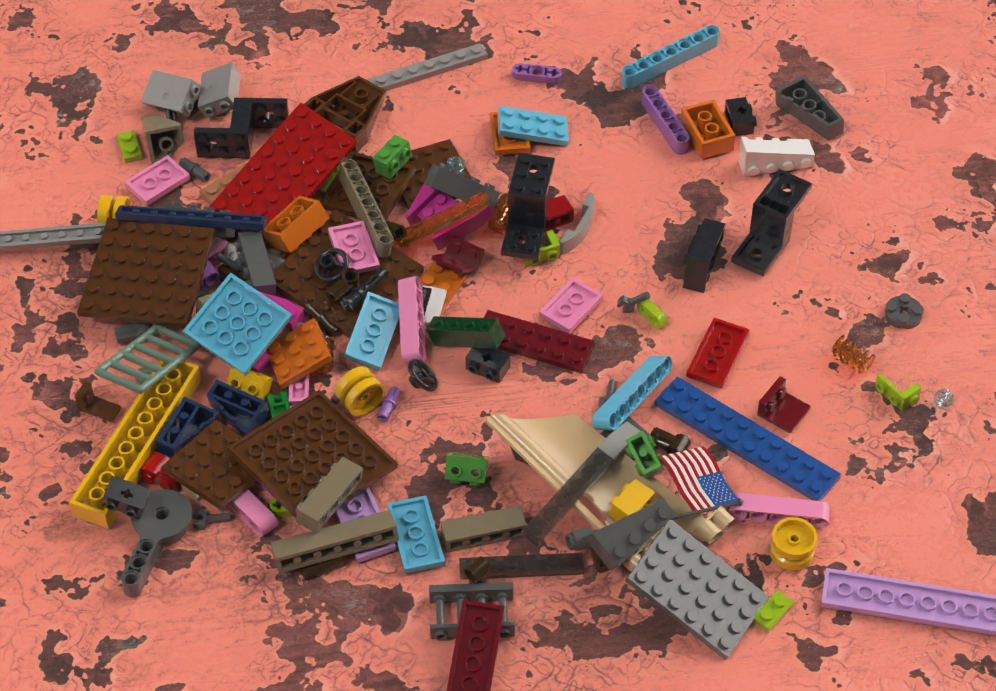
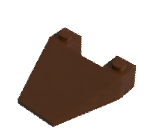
M357 76L313 96L304 105L329 122L342 128L344 132L356 139L358 144L352 151L358 152L369 140L385 98L386 90Z

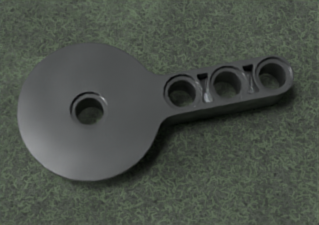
M169 489L151 491L141 518H131L133 528L140 535V539L121 576L123 591L126 596L136 597L140 595L161 552V545L173 543L187 532L192 521L193 512L189 500L183 494Z

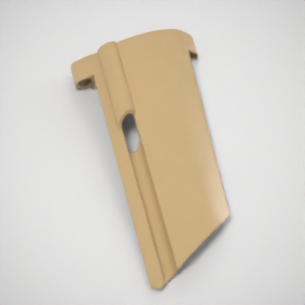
M494 414L487 416L485 422L597 530L616 522L614 518L608 515L611 508L609 503L614 496H620L621 490L626 483L631 484L635 478L655 492L651 504L664 499L676 515L692 511L685 501L655 477L646 480L644 475L639 476L635 468L637 463L624 452L608 467L607 472L595 485L578 473L579 470L606 438L576 414L537 419H511L505 414ZM585 496L607 517L606 521L603 523L599 521L579 499ZM720 505L716 511L710 512L706 518L701 514L674 519L673 521L707 547L726 532L735 521V518ZM662 528L628 558L627 562L623 563L630 571L634 569Z

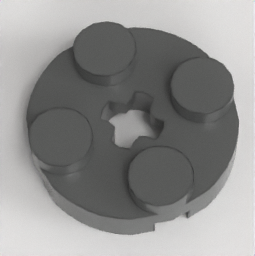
M903 293L900 296L891 298L886 303L885 319L896 328L902 326L906 327V329H912L920 324L924 308L916 299L907 293Z

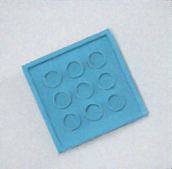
M230 272L185 327L183 333L245 376L293 316L286 309Z

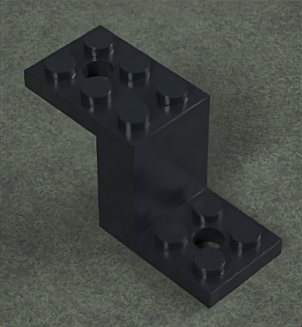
M234 97L230 128L194 127L197 158H251L254 128H278L289 116L288 98Z
M518 153L508 191V225L501 248L502 256L538 261L548 221V189L555 165V158ZM520 240H525V241H527V242L524 243V244L519 243Z
M779 169L753 203L749 234L732 255L731 262L764 277L790 242L794 211L811 190L812 183ZM758 253V254H760L761 256L756 257V256H753L752 254Z

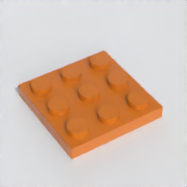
M315 318L272 342L266 349L282 389L333 360Z

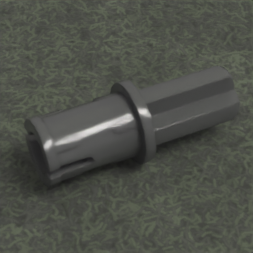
M186 157L180 159L179 165L188 171L190 176H195L203 183L209 181L211 174L202 169L198 163H193Z

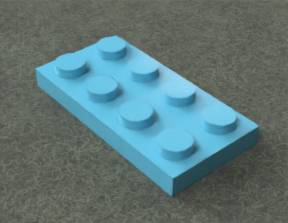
M505 106L498 107V134L500 136L561 146L568 145L567 117Z
M368 291L343 357L379 371L399 319V303Z
M427 495L387 503V509L391 510L397 525L399 541H396L405 574L445 566L444 555Z

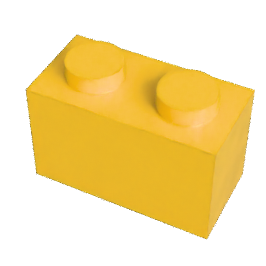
M635 478L631 484H625L619 497H613L609 503L611 508L608 515L616 521L650 505L655 492Z

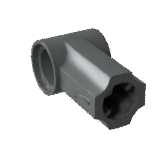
M134 322V324L115 327L117 343L134 341L150 329L152 324Z

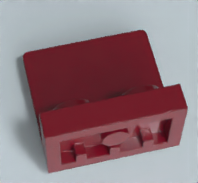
M450 236L445 253L432 255L431 260L436 261L438 266L449 267L452 269V272L462 275L463 273H470L479 269L485 249L456 236Z
M779 376L759 400L757 415L791 433L809 412L811 406L787 393V388H785L787 379Z

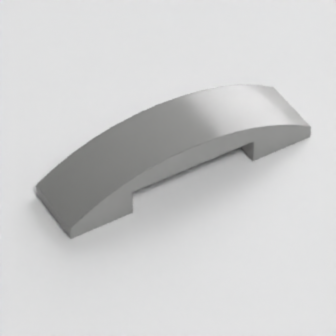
M590 192L582 204L583 218L575 231L567 229L560 241V254L564 255L570 252L587 236L594 217L593 193Z
M628 421L623 423L598 446L578 473L595 485L607 472L608 467L628 447L625 440L641 431Z

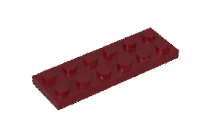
M487 310L484 318H497L505 333V337L497 349L578 373H583L595 346L594 340L491 310Z
M463 600L446 691H491L505 606Z

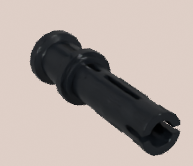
M380 267L359 287L352 288L351 293L340 299L342 307L352 312L359 302L362 303L365 300L368 291L373 290L388 277L387 271Z

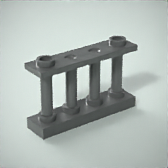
M513 582L429 585L430 603H436V624L430 625L431 639L445 640L456 638L463 600L483 603L499 601V605L505 606L500 638L515 636V622H508L507 601H513ZM444 603H457L458 624H445Z

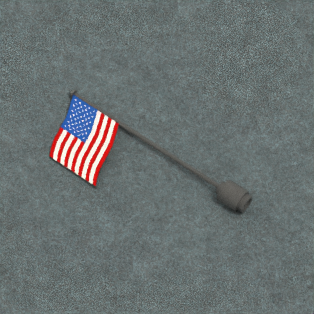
M704 446L658 457L668 469L680 495L692 509L690 512L676 515L671 520L717 510L720 505L723 508L738 504L739 506L743 505V500L737 498L716 461ZM586 527L570 531L569 534H566V543L569 550L579 551L592 548L584 537L596 530Z

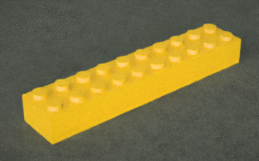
M160 361L158 365L164 367L167 363ZM183 361L149 389L137 396L70 500L69 504L73 517L107 529L110 528L119 511H111L101 504L111 477L115 476L135 484L138 483L141 478L140 468L152 452L156 451V440L182 399L184 397L190 399L202 381L198 365Z

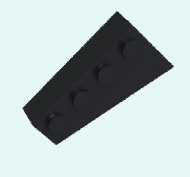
M704 218L702 225H698L692 244L689 245L688 253L685 254L683 265H686L683 288L701 293L705 292L706 282L709 281L711 269L714 267L716 255H718L723 241L726 223Z

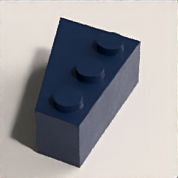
M219 380L215 381L207 393L211 407L215 411L220 412L219 415L242 437L263 425L270 415L266 401Z
M184 397L156 440V452L162 453L171 459L215 420L219 421L220 412Z

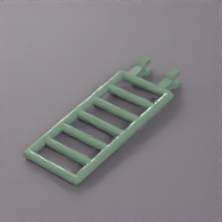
M155 324L98 366L94 373L99 377L142 394L202 346L185 335L165 328V325ZM158 332L190 347L184 349L153 335ZM145 341L176 353L178 356L173 358L142 345V343ZM137 350L165 362L167 365L164 367L159 366L130 352ZM123 358L156 373L150 376L118 361ZM111 367L144 382L138 385L106 370Z

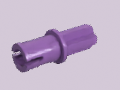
M396 386L390 388L386 398L381 402V409L376 416L381 422H388L392 411L397 407L396 402L401 390Z

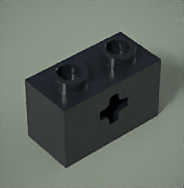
M746 97L725 100L724 113L735 136L754 134L757 120L752 115V106L748 104Z
M471 348L465 357L466 370L498 383L502 381L510 368V355L497 349Z
M112 476L101 505L111 511H119L125 513L128 517L140 519L151 489Z

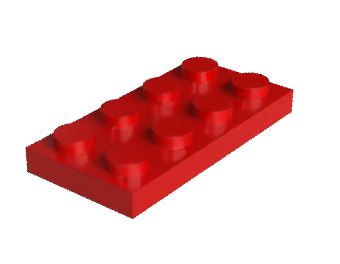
M714 317L687 370L686 377L723 389L749 335L750 329Z

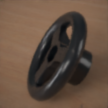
M330 248L322 252L314 265L317 278L327 283L337 281L342 277V272L349 267L348 255L339 248ZM332 254L341 255L344 263L337 262ZM320 264L323 267L322 272H320ZM341 269L337 275L326 277L331 271Z
M418 359L410 360L408 371L411 375L409 376L411 385L416 389L421 387L426 391H435L438 387V381L431 368Z

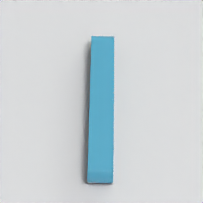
M715 25L706 26L622 68L621 85L627 89L634 88L715 48L719 44L720 29Z
M649 356L594 413L592 418L594 429L616 430L672 370L671 357Z

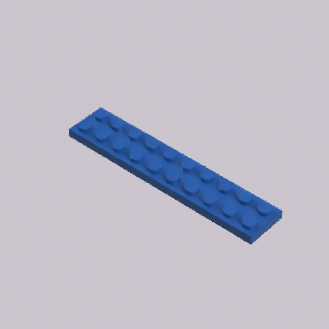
M678 376L655 399L654 405L811 500L821 501L840 479L841 473Z

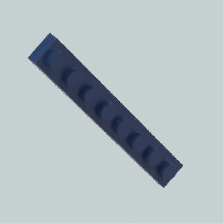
M120 205L115 213L116 220L184 226L192 225L196 227H214L215 229H245L253 232L263 231L267 223V216L128 205Z

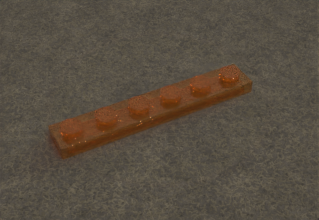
M484 190L405 228L407 231L406 237L401 241L393 240V247L398 250L408 247L410 244L422 240L430 234L437 233L447 226H452L456 222L470 217L472 214L485 210L489 206V193Z

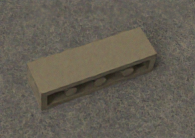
M344 457L338 463L335 462L331 466L330 472L322 476L318 486L310 490L307 499L298 504L295 510L297 513L296 522L317 534L361 482L363 468Z
M509 506L505 509L489 510L485 513L470 514L465 517L441 521V534L446 552L449 553L526 537V522L521 506Z

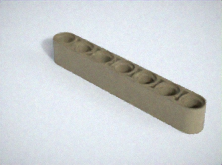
M346 159L341 164L339 174L341 184L359 221H364L376 255L388 257L392 249L393 236L358 164L354 160Z

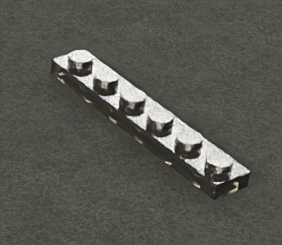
M597 447L522 530L521 535L538 547L607 470L614 459Z
M583 553L484 557L492 568V571L487 574V579L584 574ZM478 557L459 558L460 580H468L464 573V568Z

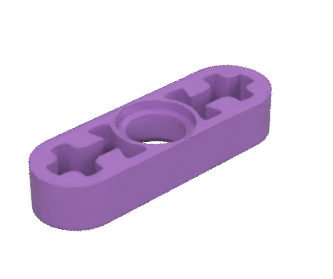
M518 63L512 67V76L514 79L521 81L558 84L562 80V71L557 67ZM540 72L541 75H533V73Z

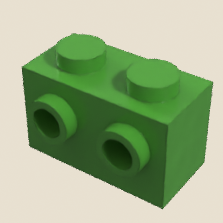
M397 135L388 140L372 158L376 173L391 179L412 157L409 141Z
M641 431L625 440L629 446L625 449L631 459L635 458L637 462L635 468L639 476L644 475L646 480L665 471L662 461L658 458L661 456L660 452L656 454L653 449L656 444L651 435L646 436L644 431Z
M449 452L446 459L445 479H449L450 483L460 484L462 481H467L470 485L481 486V483H485L487 480L489 457Z

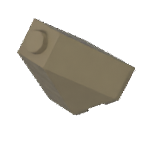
M159 114L142 117L144 135L152 164L167 155L173 158L176 150L184 143L181 124Z

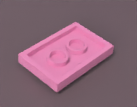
M167 155L124 182L125 187L148 206L190 180V174Z
M364 221L328 228V235L333 248L342 249L348 255V268H354L358 273L380 268ZM336 254L338 262L344 263L342 256Z
M572 278L539 311V317L561 330L571 333L603 300V294Z

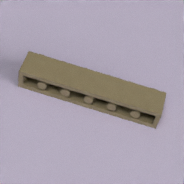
M387 510L321 528L317 534L310 531L271 542V547L278 572L283 573L399 541L392 512Z

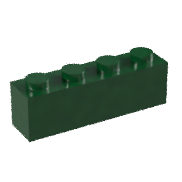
M434 316L425 329L434 346L497 349L505 337V333L497 318Z

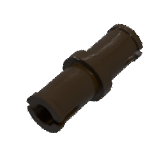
M310 303L303 309L304 314L310 320L316 319L319 327L329 337L337 331L338 328L325 318L326 315L318 312Z
M341 557L301 567L300 570L304 579L307 580L312 576L320 573L325 574L327 570L340 564L342 565L343 560Z

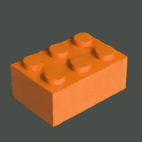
M715 100L681 108L680 122L688 132L690 141L701 159L734 150L735 134Z
M298 196L272 219L261 232L272 248L291 253L297 250L303 241L309 239L312 233L323 227L330 217L319 200Z

